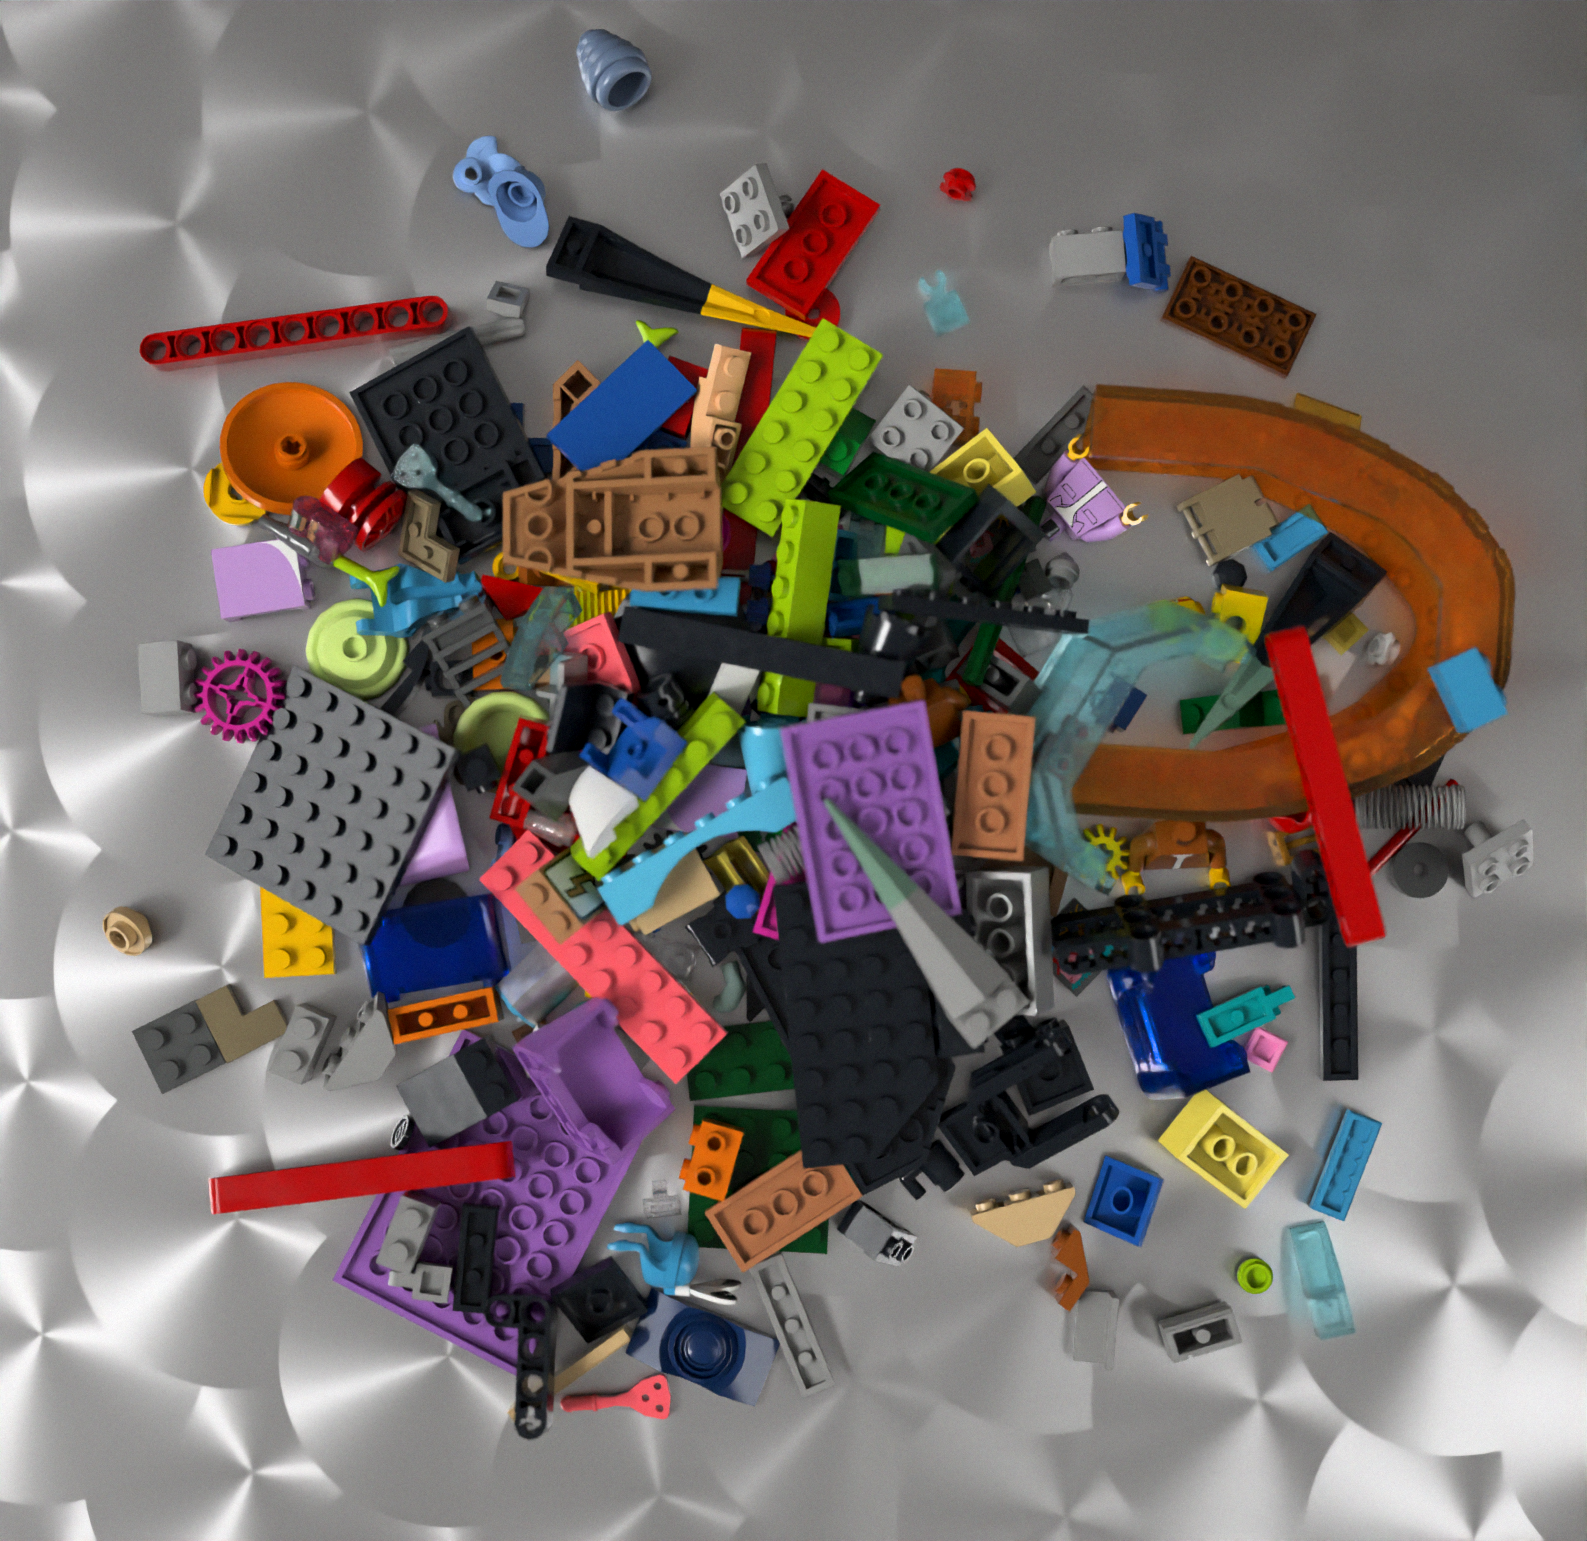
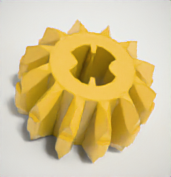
M1103 824L1096 825L1095 836L1089 828L1083 829L1082 832L1087 842L1075 838L1073 841L1076 846L1082 848V852H1075L1073 856L1074 859L1082 858L1083 862L1074 867L1076 872L1083 871L1088 867L1085 880L1091 881L1097 872L1100 884L1106 883V871L1113 880L1119 879L1120 876L1115 867L1127 870L1128 864L1121 861L1120 858L1121 856H1129L1131 853L1128 849L1120 850L1119 847L1128 841L1126 836L1119 837L1114 841L1117 828L1111 827L1105 836ZM1099 844H1102L1103 850L1109 851V858H1103L1105 861L1103 864H1100L1099 858H1093V850H1099L1097 847Z

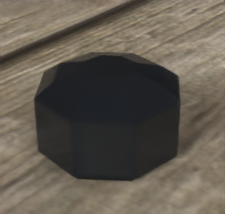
M1234 559L1219 562L1211 574L1213 586L1218 591H1221L1222 584L1243 587L1248 578L1244 565Z

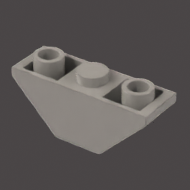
M378 991L371 1002H364L357 1015L358 1022L354 1028L348 1027L340 1040V1049L336 1055L331 1053L326 1059L322 1068V1072L325 1073L324 1089L333 1091L377 1081L395 1057L397 1044L394 1045L387 1012L389 1007L385 994Z

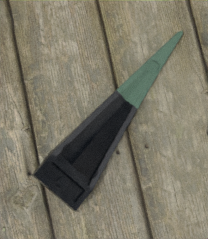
M1329 532L1307 558L1248 654L1191 740L1190 749L1196 747L1274 680L1265 644L1266 634L1302 625L1307 632L1312 648L1364 603L1366 598L1381 583L1388 571L1332 532Z

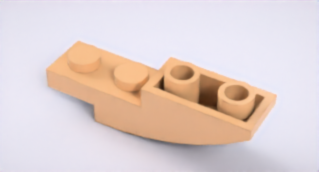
M715 344L707 378L699 377L692 415L690 448H716L720 483L722 485L731 470L742 424L735 422L751 353Z

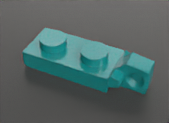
M1269 985L1258 986L1196 1014V1017L1209 1046L1215 1047L1276 1019V1016L1281 1014L1278 1006L1295 999L1290 985H1284L1272 991Z

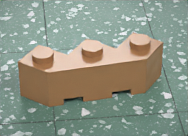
M579 360L553 384V428L601 384ZM552 443V480L565 477L567 473L577 471L578 469Z

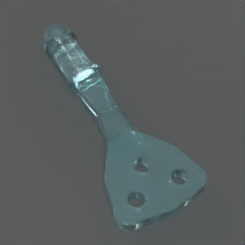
M411 445L399 458L391 475L393 482L411 489H431L437 492L449 507L455 508L466 516L467 520L476 522L481 519L482 512L477 505H473L463 498L458 491L448 489L439 481L431 458L420 445ZM417 453L418 457L414 460L413 456ZM421 470V474L417 476V471ZM405 472V476L402 478L401 473Z

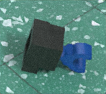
M1038 558L1027 562L1024 566L1026 572L1022 573L1014 596L1021 594L1024 603L1046 595L1052 590Z

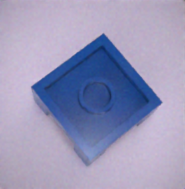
M620 698L612 709V714L627 725L626 729L607 755L594 744L588 743L579 756L601 774L638 798L646 801L687 742L654 716L651 719L648 718L630 702Z

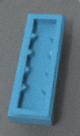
M720 577L718 589L642 592L631 589L630 607L645 610L737 616L741 581L739 578Z
M1346 1109L1309 1207L1311 1209L1345 1221L1382 1126L1381 1122Z

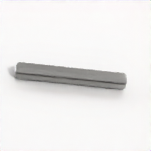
M521 316L520 318L511 317L472 327L481 345L516 338L526 334L525 324ZM461 330L390 347L392 362L398 366Z

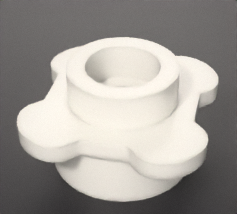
M1380 631L1371 640L1368 646L1369 664L1374 665L1377 662L1381 666H1389L1395 661L1400 650V642L1395 639L1394 633L1389 632L1385 635L1384 632Z

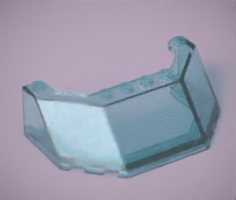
M1167 600L1153 602L1089 620L1088 634H1063L1034 682L1043 693L1026 715L1035 717L1024 845L1092 889L1109 895L1117 882L1116 879L1109 876L1106 872L1107 862H1109L1112 856L1082 839L1071 789L1147 665L1189 654L1223 674L1226 670V665L1233 661L1240 662L1246 667L1249 666L1257 651L1248 637L1212 617Z

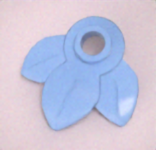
M483 136L474 140L469 145L466 158L456 164L453 170V180L461 191L469 194L475 193L482 203L494 206L488 189L490 179L496 172L514 170L517 166L521 165L509 155L497 154V140L495 136ZM468 169L475 171L477 179L469 180L465 175V171Z

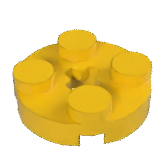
M222 462L209 471L203 487L204 498L208 507L211 508L212 512L219 519L234 526H249L258 522L263 514L269 515V511L251 504L244 498L237 500V496L231 494V490L234 487L224 472Z

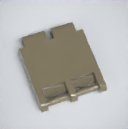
M1237 474L1176 506L1180 513L1184 512L1193 529L1191 535L1194 540H1199L1208 557L1206 562L1209 567L1270 538L1272 535L1270 530L1279 524L1268 502L1258 507L1256 506L1255 502L1263 499L1264 494L1253 475L1242 480L1240 474ZM1205 535L1207 536V538H1208V540H1209V542H1210V546H1209V544H1208V542H1207V540H1206V538H1205Z

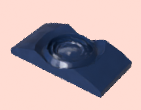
M652 1286L646 1300L648 1312L639 1317L625 1353L660 1372L696 1383L716 1395L756 1406L780 1346L778 1338L678 1296L664 1295L663 1290Z

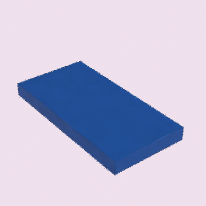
M647 340L547 433L546 437L581 472L601 466L600 463L613 459L616 461L628 458L696 394L697 389Z

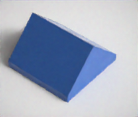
M1105 1156L1084 1223L1135 1246L1142 1247L1164 1179L1157 1172Z

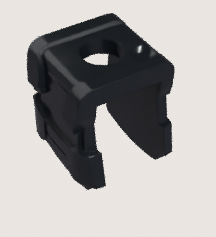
M726 890L713 902L715 907L705 916L699 917L685 926L688 933L692 934L708 957L712 967L723 961L730 952L741 947L747 949L760 943L758 939L761 934L753 932L757 915L754 914L751 918L736 919L726 909Z

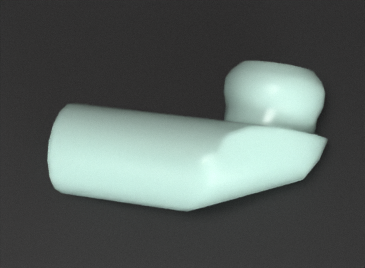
M737 960L720 966L726 985L721 994L713 999V1006L719 1013L734 1011L746 991Z

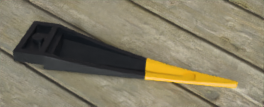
M568 216L546 265V276L578 284L580 290L807 337H811L816 330L813 326L767 309L713 285L650 253L601 224Z

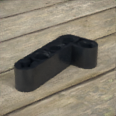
M501 1293L488 1299L483 1310L484 1317L487 1323L493 1327L518 1328L514 1424L519 1436L523 1439L533 1440L546 1433L553 1422L557 1305L549 1295L543 1293ZM499 1300L507 1302L510 1306V1316L506 1320L501 1319L496 1313V1304ZM534 1301L542 1303L545 1307L546 1314L542 1321L536 1320L531 1315L530 1309ZM532 1338H537L544 1344V1353L541 1357L534 1356L530 1352L529 1343ZM530 1375H536L542 1380L543 1389L541 1393H533L529 1389L528 1378ZM542 1401L541 1404L534 1407L533 1402ZM533 1413L535 1419L541 1420V1424L534 1429L533 1423L527 1422V1418L533 1415Z

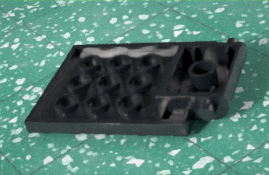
M470 326L349 392L397 489H401L406 494L408 491L417 489L441 503L436 536L440 538L445 537L447 542L460 549L457 562L460 565L503 543V492L548 479L474 329Z

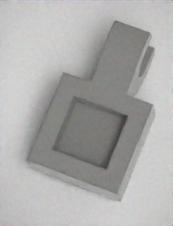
M418 1261L416 1271H413L409 1276L393 1269L390 1270L388 1285L413 1288L411 1299L447 1304L453 1266Z

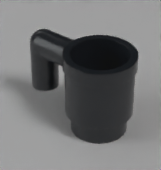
M937 1139L932 1142L926 1164L902 1175L898 1179L909 1193L918 1200L926 1193V1189L916 1179L922 1172L935 1186L938 1185L944 1192L956 1185L965 1173L959 1167L960 1163L948 1151L943 1142Z

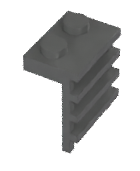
M476 594L470 595L458 603L459 609L449 614L443 610L427 620L429 625L425 627L421 637L424 643H427L433 653V658L439 663L443 670V675L446 680H449L456 697H459L465 708L471 705V701L466 694L467 692L512 668H515L520 679L527 675L492 614L494 605L487 594L479 598ZM492 631L494 632L498 642L451 667L449 666L445 656ZM501 650L505 651L509 660L462 685L459 683L455 676L456 674Z

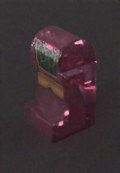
M300 496L293 502L288 520L289 530L298 537L308 539L310 543L320 549L318 555L320 560L327 565H331L351 549L357 530L355 525L314 497Z

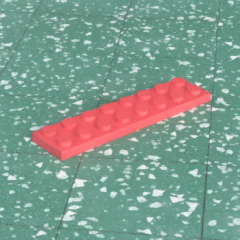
M528 829L479 880L592 998H607L615 1005L619 1013L616 1016L618 1025L677 1084L728 1032L624 925L619 926L608 908L585 924L561 945L555 940L515 890L518 885L538 868L557 856L531 829Z

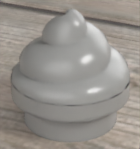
M1064 552L1047 562L1044 573L1051 587L1067 590L1072 588L1078 580L1080 570L1073 558L1067 552Z

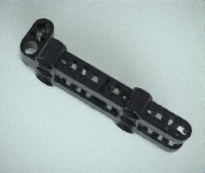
M1304 850L1296 854L1291 862V885H1289L1281 873L1269 871L1255 875L1252 878L1253 883L1152 900H1145L1140 895H1124L1114 901V906L1058 915L1051 919L1052 946L1056 948L1055 955L1060 969L1069 975L1131 966L1138 972H1152L1160 969L1163 966V960L1269 942H1273L1275 946L1280 948L1299 947L1306 941L1305 928L1325 924L1334 914V903L1322 858L1313 850ZM1311 876L1314 882H1311L1308 877ZM1241 898L1243 902L1239 904V908L1233 909L1232 905L1235 904V899ZM1319 900L1316 905L1308 907L1313 901ZM1217 901H1220L1219 903L1223 910L1220 913L1217 910V908H1219ZM1206 904L1208 908L1205 909V914L1199 915L1197 911L1200 910V905ZM1172 910L1173 914L1170 915V920L1164 921L1165 911ZM1102 921L1101 931L1095 932L1093 928H1095L1096 922ZM1254 921L1256 925L1252 927V931L1246 932L1245 929L1248 928V922ZM1078 924H1081L1082 930L1084 932V935L1080 936L1078 933V931H1080L1078 928ZM1230 924H1232L1233 930L1235 932L1234 936H1231L1229 932L1232 931L1229 926ZM1067 927L1066 937L1060 938L1061 928ZM1218 927L1220 931L1217 932V937L1211 938L1212 928ZM1183 933L1185 937L1182 938V943L1175 944L1174 940L1177 939V934ZM1112 945L1111 955L1105 956L1103 952H1105L1106 946ZM1091 947L1094 959L1089 960L1087 948ZM1076 951L1078 954L1076 955V961L1069 962L1070 952Z

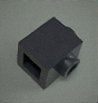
M487 742L463 752L456 764L468 792L476 789L477 793L481 794L498 786L495 780L501 778V772Z

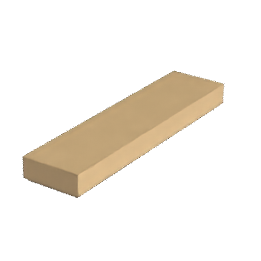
M626 1323L613 1330L555 1372L554 1395L628 1343L633 1332ZM543 1382L532 1388L531 1391L537 1394L541 1393ZM515 1401L507 1411L513 1421L515 1417ZM542 1401L533 1402L534 1407L541 1404Z

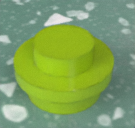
M1250 1258L1239 1266L1237 1280L1246 1292L1260 1294L1271 1286L1273 1272L1264 1260Z

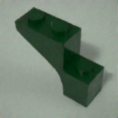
M1277 689L1260 691L1213 732L1286 725ZM1221 694L1180 700L1183 735L1196 734Z

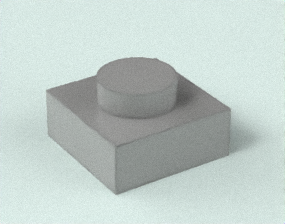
M495 281L486 300V310L498 313L504 317L520 318L528 302L529 289Z

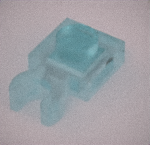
M941 270L936 271L935 274L939 283L936 287H929L924 277L919 279L920 291L931 299L923 304V308L936 337L969 324L968 316L956 289L948 293L945 292L946 278Z

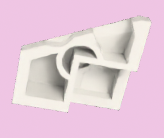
M590 766L579 776L569 797V804L587 855L590 858L595 857L616 839L613 827L639 806L633 794Z

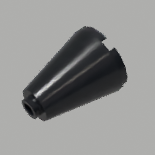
M868 603L865 609L857 653L906 662V672L931 640L933 632L927 629L925 635L917 632L920 627L919 624L890 611H881L880 614L873 612L876 605ZM850 689L855 693L853 696L854 700L870 707L873 706L874 702L881 704L886 696Z

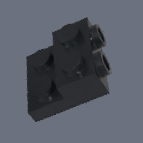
M1056 1017L1043 1020L1037 1024V1031L1025 1035L1024 1031L1014 1032L1005 1037L1006 1044L999 1046L1004 1055L1055 1027L1061 1028L1072 1043L1071 1049L1068 1048L1061 1056L1045 1064V1069L1015 1084L1029 1116L1094 1090L1070 1027L1064 1019L1059 1022Z

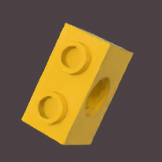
M1222 584L1220 593H1214L1211 604V613H1215L1213 626H1207L1203 640V646L1208 647L1207 652L1211 658L1242 663L1260 635L1268 596L1264 591ZM1239 616L1242 618V625L1238 630L1227 631L1225 629V623L1230 617Z

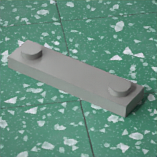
M782 1252L771 1255L750 1268V1272L803 1399L834 1386L835 1381Z

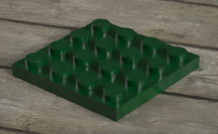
M694 1105L693 1126L694 1124L701 1125L703 1117L744 1128L725 1197L801 1149L797 1109ZM692 1145L691 1159H692V1155H693L694 1148H695V1146H693V1145ZM689 1192L687 1233L692 1234L696 1238L698 1246L701 1248L727 1249L705 1214V1210L720 1200ZM829 1218L778 1250V1252L827 1254Z

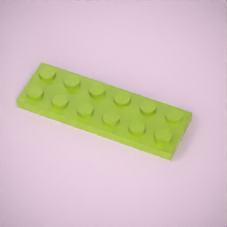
M822 318L722 483V508L774 538L782 525L781 515L785 508L786 499L797 500L882 360L883 354Z

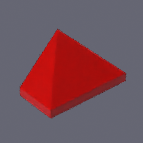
M482 575L481 583L484 593L489 596L493 605L506 621L551 608L553 599L550 589Z

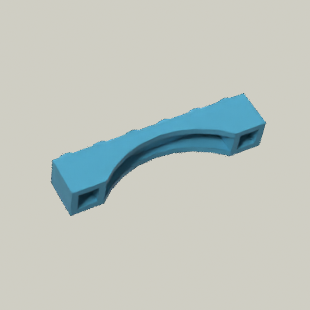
M775 775L770 776L756 785L759 790L756 794L746 798L744 793L725 804L728 808L726 812L717 817L711 812L694 822L697 829L685 836L681 830L663 841L666 845V848L653 854L652 850L649 849L632 860L635 864L633 868L624 873L618 868L601 878L605 885L598 888V891L619 926L653 907L658 891L669 872L684 856L699 845L718 836L737 831L759 830L776 833L796 821L790 785L786 778L782 777L777 780Z

